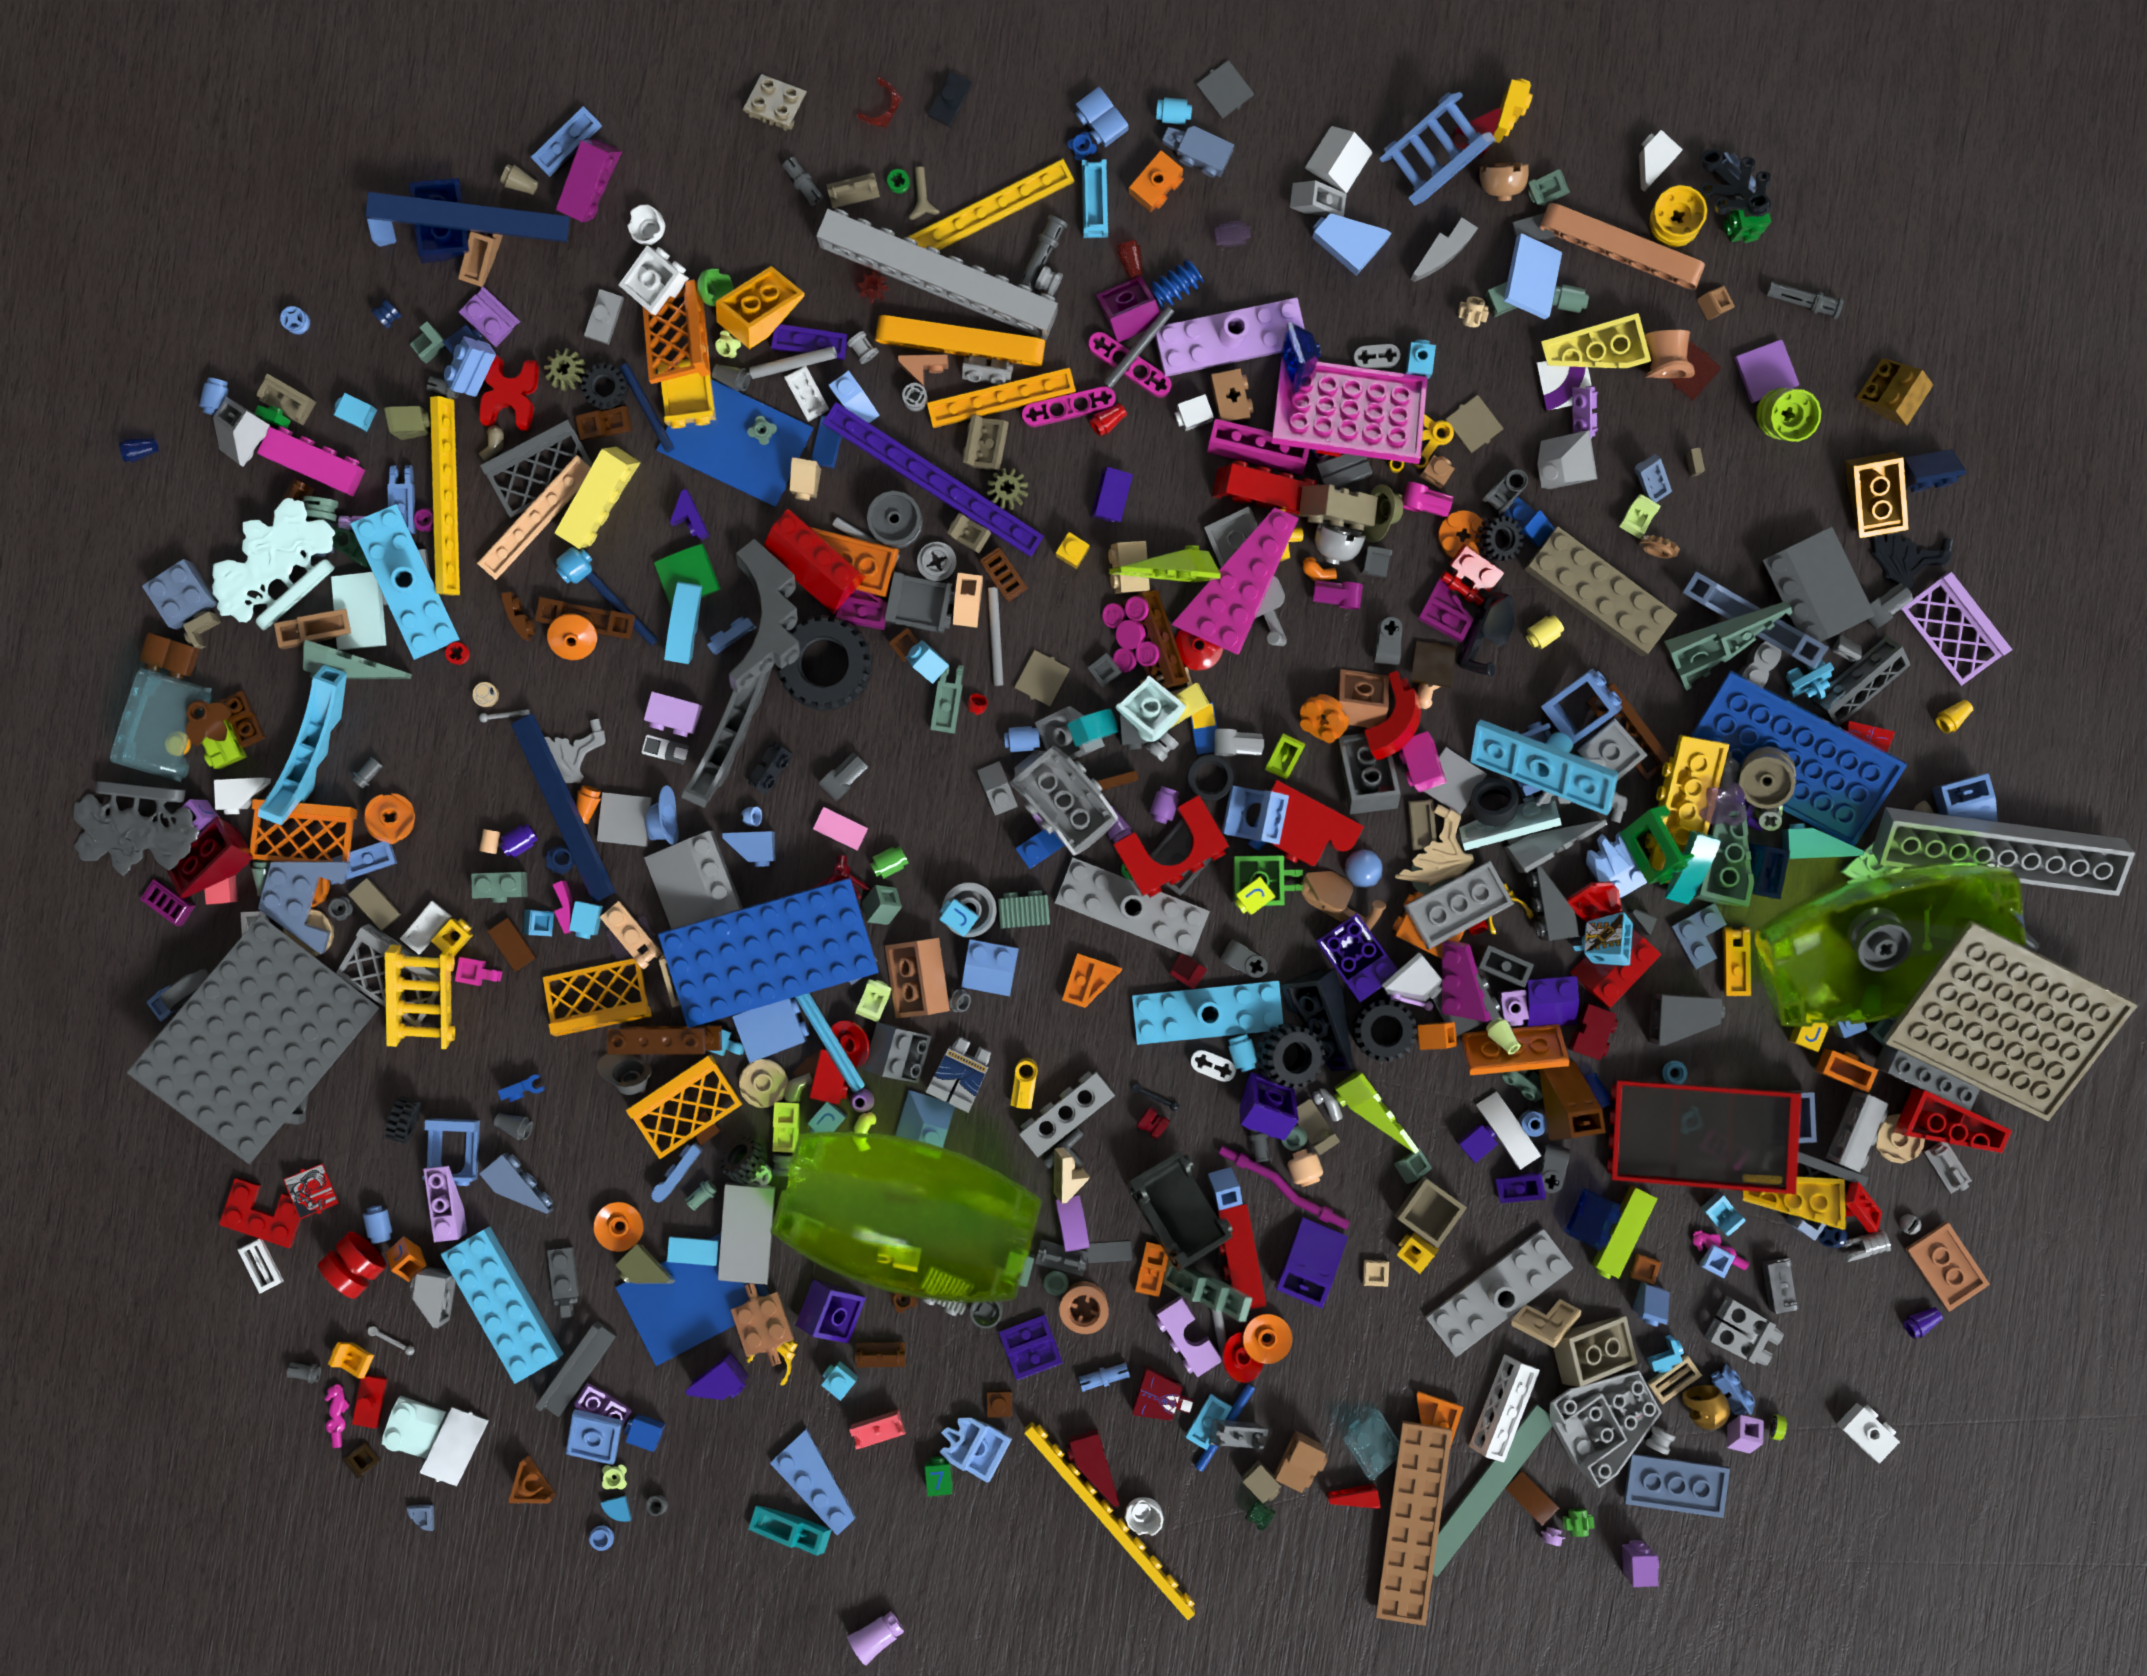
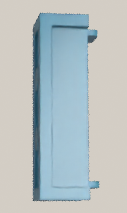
M1107 159L1102 160V162L1082 160L1084 238H1108Z

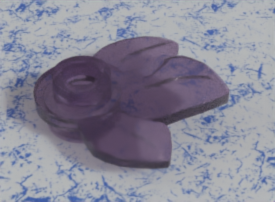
M1736 782L1731 784L1727 791L1717 787H1708L1706 789V799L1709 806L1699 811L1700 817L1714 825L1725 822L1728 825L1736 826L1743 823L1747 816L1746 808L1743 805L1746 798L1744 789ZM1731 811H1737L1739 815L1733 818L1729 815V813Z

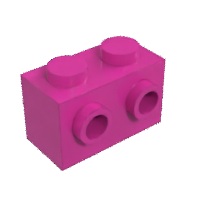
M1428 731L1413 736L1402 750H1399L1403 764H1407L1409 772H1406L1408 783L1410 786H1415L1418 792L1447 783L1434 740Z

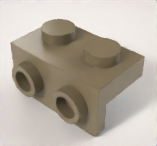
M972 415L971 422H969L967 428L968 438L963 450V462L973 468L1000 471L1009 422Z

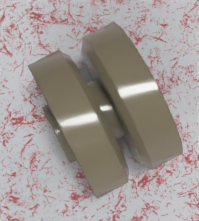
M1769 746L1757 748L1749 753L1742 762L1739 779L1741 794L1747 802L1758 808L1771 809L1783 805L1790 799L1795 789L1796 768L1794 761L1788 753L1779 748Z

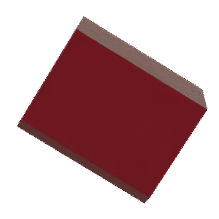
M1499 107L1469 123L1476 133L1480 132L1482 135L1490 132L1494 135L1502 111ZM1460 127L1456 128L1451 136V140L1458 149L1464 150L1469 146L1467 142L1469 139ZM1489 146L1486 149H1484L1477 157L1483 158Z

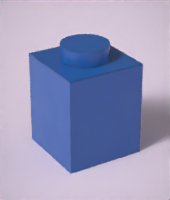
M637 1414L633 1420L629 1419L624 1434L628 1435L626 1443L654 1452L659 1444L665 1423Z

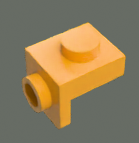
M338 1342L331 1353L328 1365L331 1367H341L357 1378H364L374 1355L355 1343Z

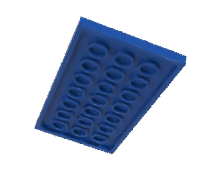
M1731 670L1690 737L1729 744L1728 752H1732V758L1738 761L1740 768L1746 756L1757 748L1769 746L1779 748L1788 753L1795 764L1796 783L1794 793L1783 804V810L1854 847L1907 767V763Z
M851 877L658 934L688 1028L879 973Z

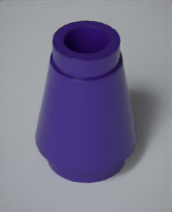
M1933 1307L1932 1309L1907 1316V1320L1903 1322V1325L1913 1339L1917 1337L1922 1338L1942 1321L1943 1317L1941 1312L1936 1307Z

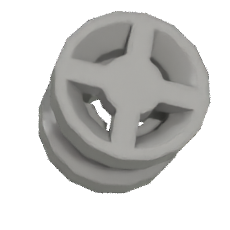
M1045 265L1036 281L1035 288L1038 290L1043 289L1047 291L1048 295L1053 296L1062 280L1063 274L1060 272L1054 273L1050 267Z
M1652 1426V1435L1646 1440L1645 1444L1658 1452L1668 1455L1670 1451L1669 1445L1675 1440L1676 1436L1664 1429Z

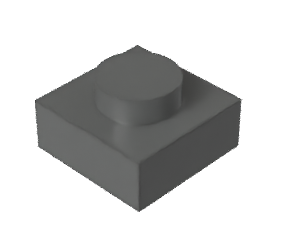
M1109 653L1104 654L1088 667L1101 687L1107 686L1123 673Z

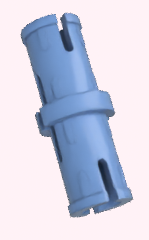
M1126 1362L1106 1369L1101 1367L1099 1368L1100 1371L1078 1376L1082 1391L1084 1392L1101 1385L1107 1387L1111 1382L1130 1378L1128 1370L1120 1372L1128 1368Z

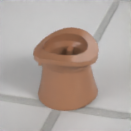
M1661 330L1644 335L1651 358V371L1645 374V378H1691L1694 376V367L1687 360L1690 331Z
M1080 1281L1070 1285L1064 1292L1059 1312L1061 1320L1070 1330L1080 1334H1091L1097 1332L1105 1325L1109 1315V1308L1106 1296L1099 1286L1092 1282Z

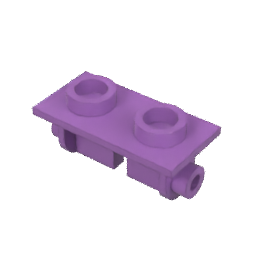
M1585 386V388L1572 387L1573 434L1589 430L1592 438V436H1595V431H1598L1597 413H1592V409L1597 408L1598 391H1595V386Z

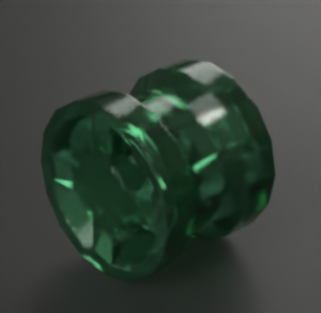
M1258 1499L1248 1510L1245 1520L1255 1523L1257 1529L1263 1531L1273 1519L1275 1510L1265 1507L1264 1503Z

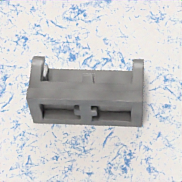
M1789 1257L1762 1261L1769 1310L1775 1314L1798 1310Z

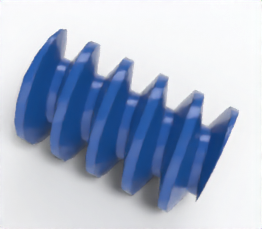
M1185 259L1183 261L1184 268L1180 265L1175 266L1176 274L1169 270L1167 271V278L1164 276L1158 278L1159 284L1155 281L1150 283V292L1162 311L1165 308V302L1171 306L1174 305L1172 297H1176L1179 301L1182 300L1181 291L1190 295V285L1197 290L1198 280L1204 284L1197 268L1189 260Z

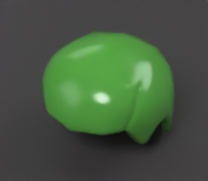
M716 268L702 271L697 280V293L705 304L716 307L718 299L734 290L730 276L719 273V269Z

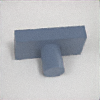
M1654 454L1644 462L1636 465L1634 472L1639 478L1645 497L1650 498L1656 503L1672 492L1659 456Z

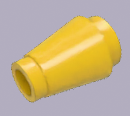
M1963 699L1961 702L1939 712L1935 722L1944 733L1955 732L1973 711V707L1970 702Z

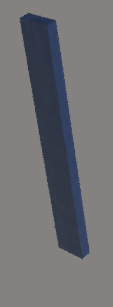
M368 192L366 219L568 243L570 216Z
M534 714L526 715L512 723L511 726L591 899L595 903L616 891Z

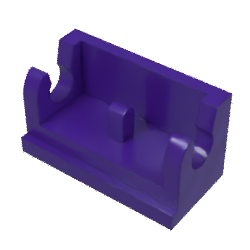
M1110 467L1102 469L1090 517L1113 523L1115 521L1121 522L1133 474Z

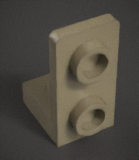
M1311 1099L1297 1106L1299 1118L1297 1123L1305 1130L1308 1140L1319 1155L1340 1142Z

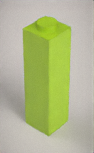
M1630 1185L1592 1262V1265L1598 1268L1596 1273L1608 1279L1611 1276L1619 1279L1658 1198Z

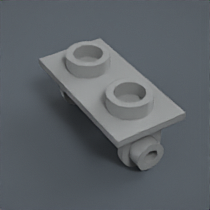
M972 355L969 358H964L962 379L971 382L993 383L994 385L1011 382L1013 364H1009V361L992 359L991 366H986L987 358Z
M1939 1142L1924 1152L1950 1194L1958 1189L1964 1191L1969 1187L1968 1183L1972 1180L1948 1143Z

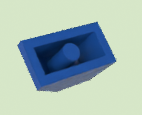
M1044 829L1017 847L1016 850L1028 868L1031 869L1065 845L1053 832L1048 834Z

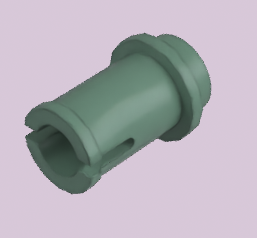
M702 1181L700 1187L686 1197L685 1201L695 1211L709 1197L713 1198L717 1189L711 1181Z

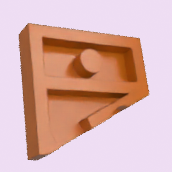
M1417 1390L1416 1396L1421 1424L1452 1428V1445L1463 1406Z

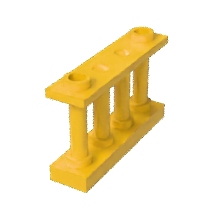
M390 945L385 952L387 1046L397 1047L405 1036L441 1038V1049H447L450 1042L454 1041L455 1026H452L451 971L454 970L455 959L454 956H451V948L446 947L441 953L440 958L405 956L401 954V945ZM404 966L440 968V981L405 980V977H401V968L403 969ZM404 990L441 991V1005L405 1003V1000H402V992ZM405 1013L441 1015V1028L406 1026V1024L402 1023V1015Z

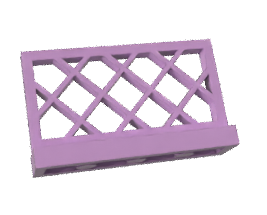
M1946 572L1901 609L1960 686L2012 650L1952 572ZM1941 586L1946 593L1945 602H1931L1932 591ZM1927 596V601H1920ZM1949 598L1954 604H1948ZM1916 603L1926 604L1924 619L1915 618L1908 609ZM1930 605L1944 606L1942 621L1928 619ZM1948 607L1959 609L1961 612L1959 623L1946 621ZM1964 617L1969 622V624L1964 623ZM1918 621H1923V628ZM1927 622L1941 623L1939 638L1929 637L1926 633ZM1945 624L1959 625L1957 640L1943 638ZM1963 626L1973 627L1976 631L1975 642L1961 641ZM1979 637L1984 641V643H1979ZM1932 640H1938V647ZM1943 641L1956 643L1954 657L1943 655L1941 652ZM1960 643L1974 645L1972 659L1958 658ZM1978 645L1987 646L1994 655L1986 661L1976 660ZM1947 659L1954 660V661H1953V666L1950 664V662H1949ZM1957 662H1971L1970 673L1961 678L1956 671ZM1975 663H1982L1975 668Z

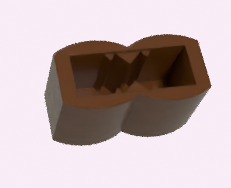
M148 632L139 661L146 663L145 668L157 672L160 671V668L169 670V676L183 679L184 675L192 676L200 649Z

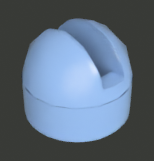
M747 807L742 811V822L745 825L759 826L761 824L762 812L759 807Z

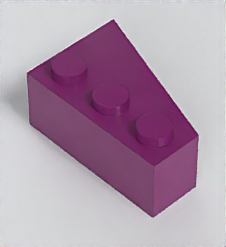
M597 139L581 140L556 210L581 222L593 219L598 211V203L622 151Z

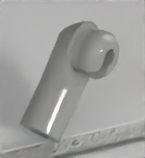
M1320 1088L1319 1091L1312 1093L1314 1102L1317 1105L1322 1102L1325 1103L1332 1121H1338L1343 1118L1337 1099L1326 1089Z

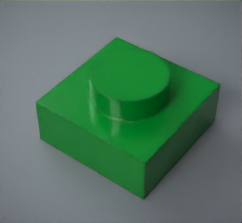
M258 405L254 413L267 423L281 426L285 429L288 428L291 420L282 415L283 410L269 405L268 408Z

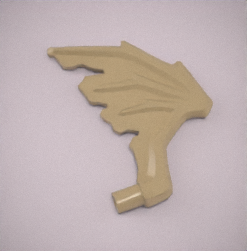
M1438 804L1434 813L1444 818V827L1439 835L1442 843L1430 842L1429 846L1424 848L1426 854H1418L1412 860L1414 866L1420 867L1422 870L1412 872L1404 869L1399 875L1396 874L1395 878L1428 883L1430 887L1454 877L1456 879L1460 877L1474 862L1473 855L1464 853L1456 839L1458 825L1461 820L1460 814L1451 808L1447 809Z

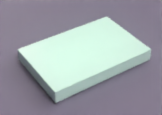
M373 572L331 577L334 611L347 609L351 627V634L336 638L337 650L385 646L386 634L382 591Z

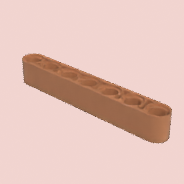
M1548 204L1540 224L1542 231L1547 229L1554 232L1553 235L1688 289L1697 288L1705 264L1698 259L1559 204Z

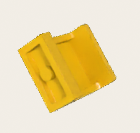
M690 359L681 360L677 366L680 368L691 366ZM661 362L657 367L658 373H663L668 366ZM694 373L661 382L665 411L664 422L667 426L671 425V428L677 429L686 427V423L695 422V425L701 426L710 424V420H716L711 375L701 377L699 373Z

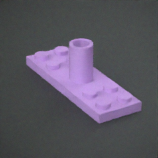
M1298 298L1163 325L1155 335L1165 377L1306 348L1308 346ZM1229 330L1235 331L1238 335L1232 334Z

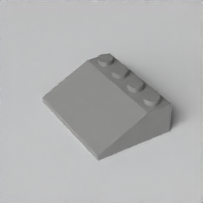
M707 831L644 857L671 929L743 909L714 831Z

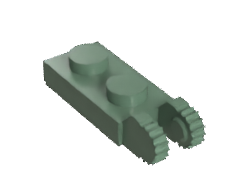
M958 665L956 669L955 684L946 682L949 666L941 674L937 685L930 730L955 734L963 687L961 683L964 666Z

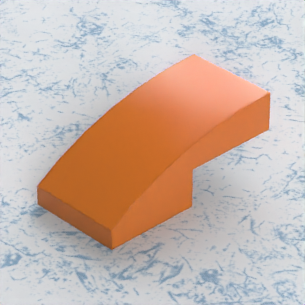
M1146 1242L1135 1292L1159 1297L1168 1262V1256L1161 1245Z

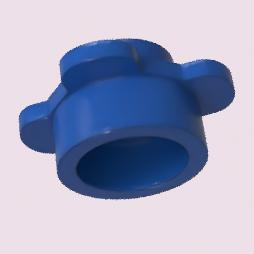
M1082 132L1074 139L1068 141V147L1074 151L1075 159L1078 161L1084 160L1085 156L1094 154L1097 150V146L1092 144L1090 135L1087 132Z

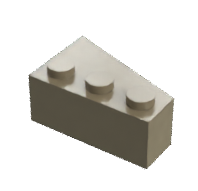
M1330 484L1303 486L1299 516L1308 517V522L1323 523V520L1329 521V526L1343 527L1344 524L1350 525L1349 529L1364 531V527L1374 526L1378 497L1361 492H1349V489L1345 488L1337 490L1334 489V485Z

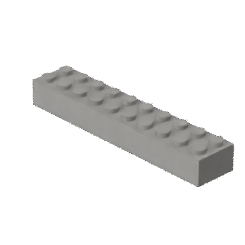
M827 209L816 236L820 248L1047 340L1058 313V303L1054 302L1055 298L1044 293L1039 296L1032 293V289L1025 285L1018 284L1017 287L1010 284L1009 279L996 274L993 277L986 274V270L979 266L973 265L971 268L964 265L963 261L957 257H944L940 255L941 252L933 247L927 246L926 249L917 246V242L911 238L904 237L900 239L895 237V233L889 229L881 227L878 230L871 227L872 224L864 219L858 218L856 221L849 218V214L840 209H835L834 211Z
M1885 807L1872 848V852L1880 865L2116 896L2120 895L2135 854L2134 850L2123 838Z

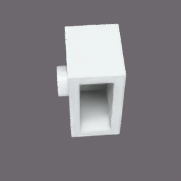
M1856 1403L1837 1425L1872 1459L1880 1464L1900 1442L1894 1437L1896 1434L1894 1429L1886 1422L1881 1424L1876 1420L1879 1415L1868 1405L1862 1407Z

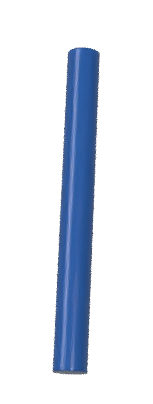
M1249 1383L1246 1384L1225 1420L1235 1421L1256 1389ZM1209 1445L1208 1449L1204 1450L1197 1461L1195 1468L1203 1472L1219 1446Z

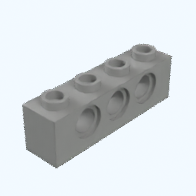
M1090 1071L1085 1073L1078 1079L1080 1084L1077 1087L1065 1089L1059 1095L1061 1099L1053 1105L1052 1102H1049L1040 1110L1042 1115L1035 1120L1031 1117L1020 1126L1023 1130L1020 1131L1019 1135L1037 1157L1042 1155L1115 1096L1114 1092L1097 1071L1093 1074ZM1082 1090L1089 1091L1092 1094L1090 1102H1080L1077 1097L1079 1092ZM1062 1106H1069L1073 1110V1114L1071 1117L1064 1119L1060 1117L1059 1109ZM1044 1121H1049L1053 1124L1054 1129L1049 1134H1044L1039 1129V1125Z

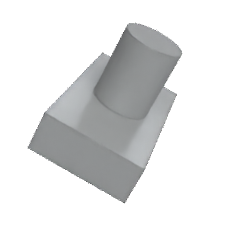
M599 289L584 336L609 345L624 298Z

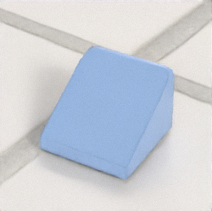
M1712 1245L1698 1266L1725 1278L1735 1256Z

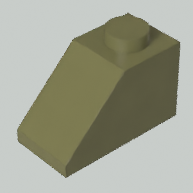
M420 406L384 408L389 432L400 440L430 435L431 416L429 412H426Z
M636 1244L615 1265L620 1270L618 1275L626 1283L673 1284L676 1281L643 1245Z

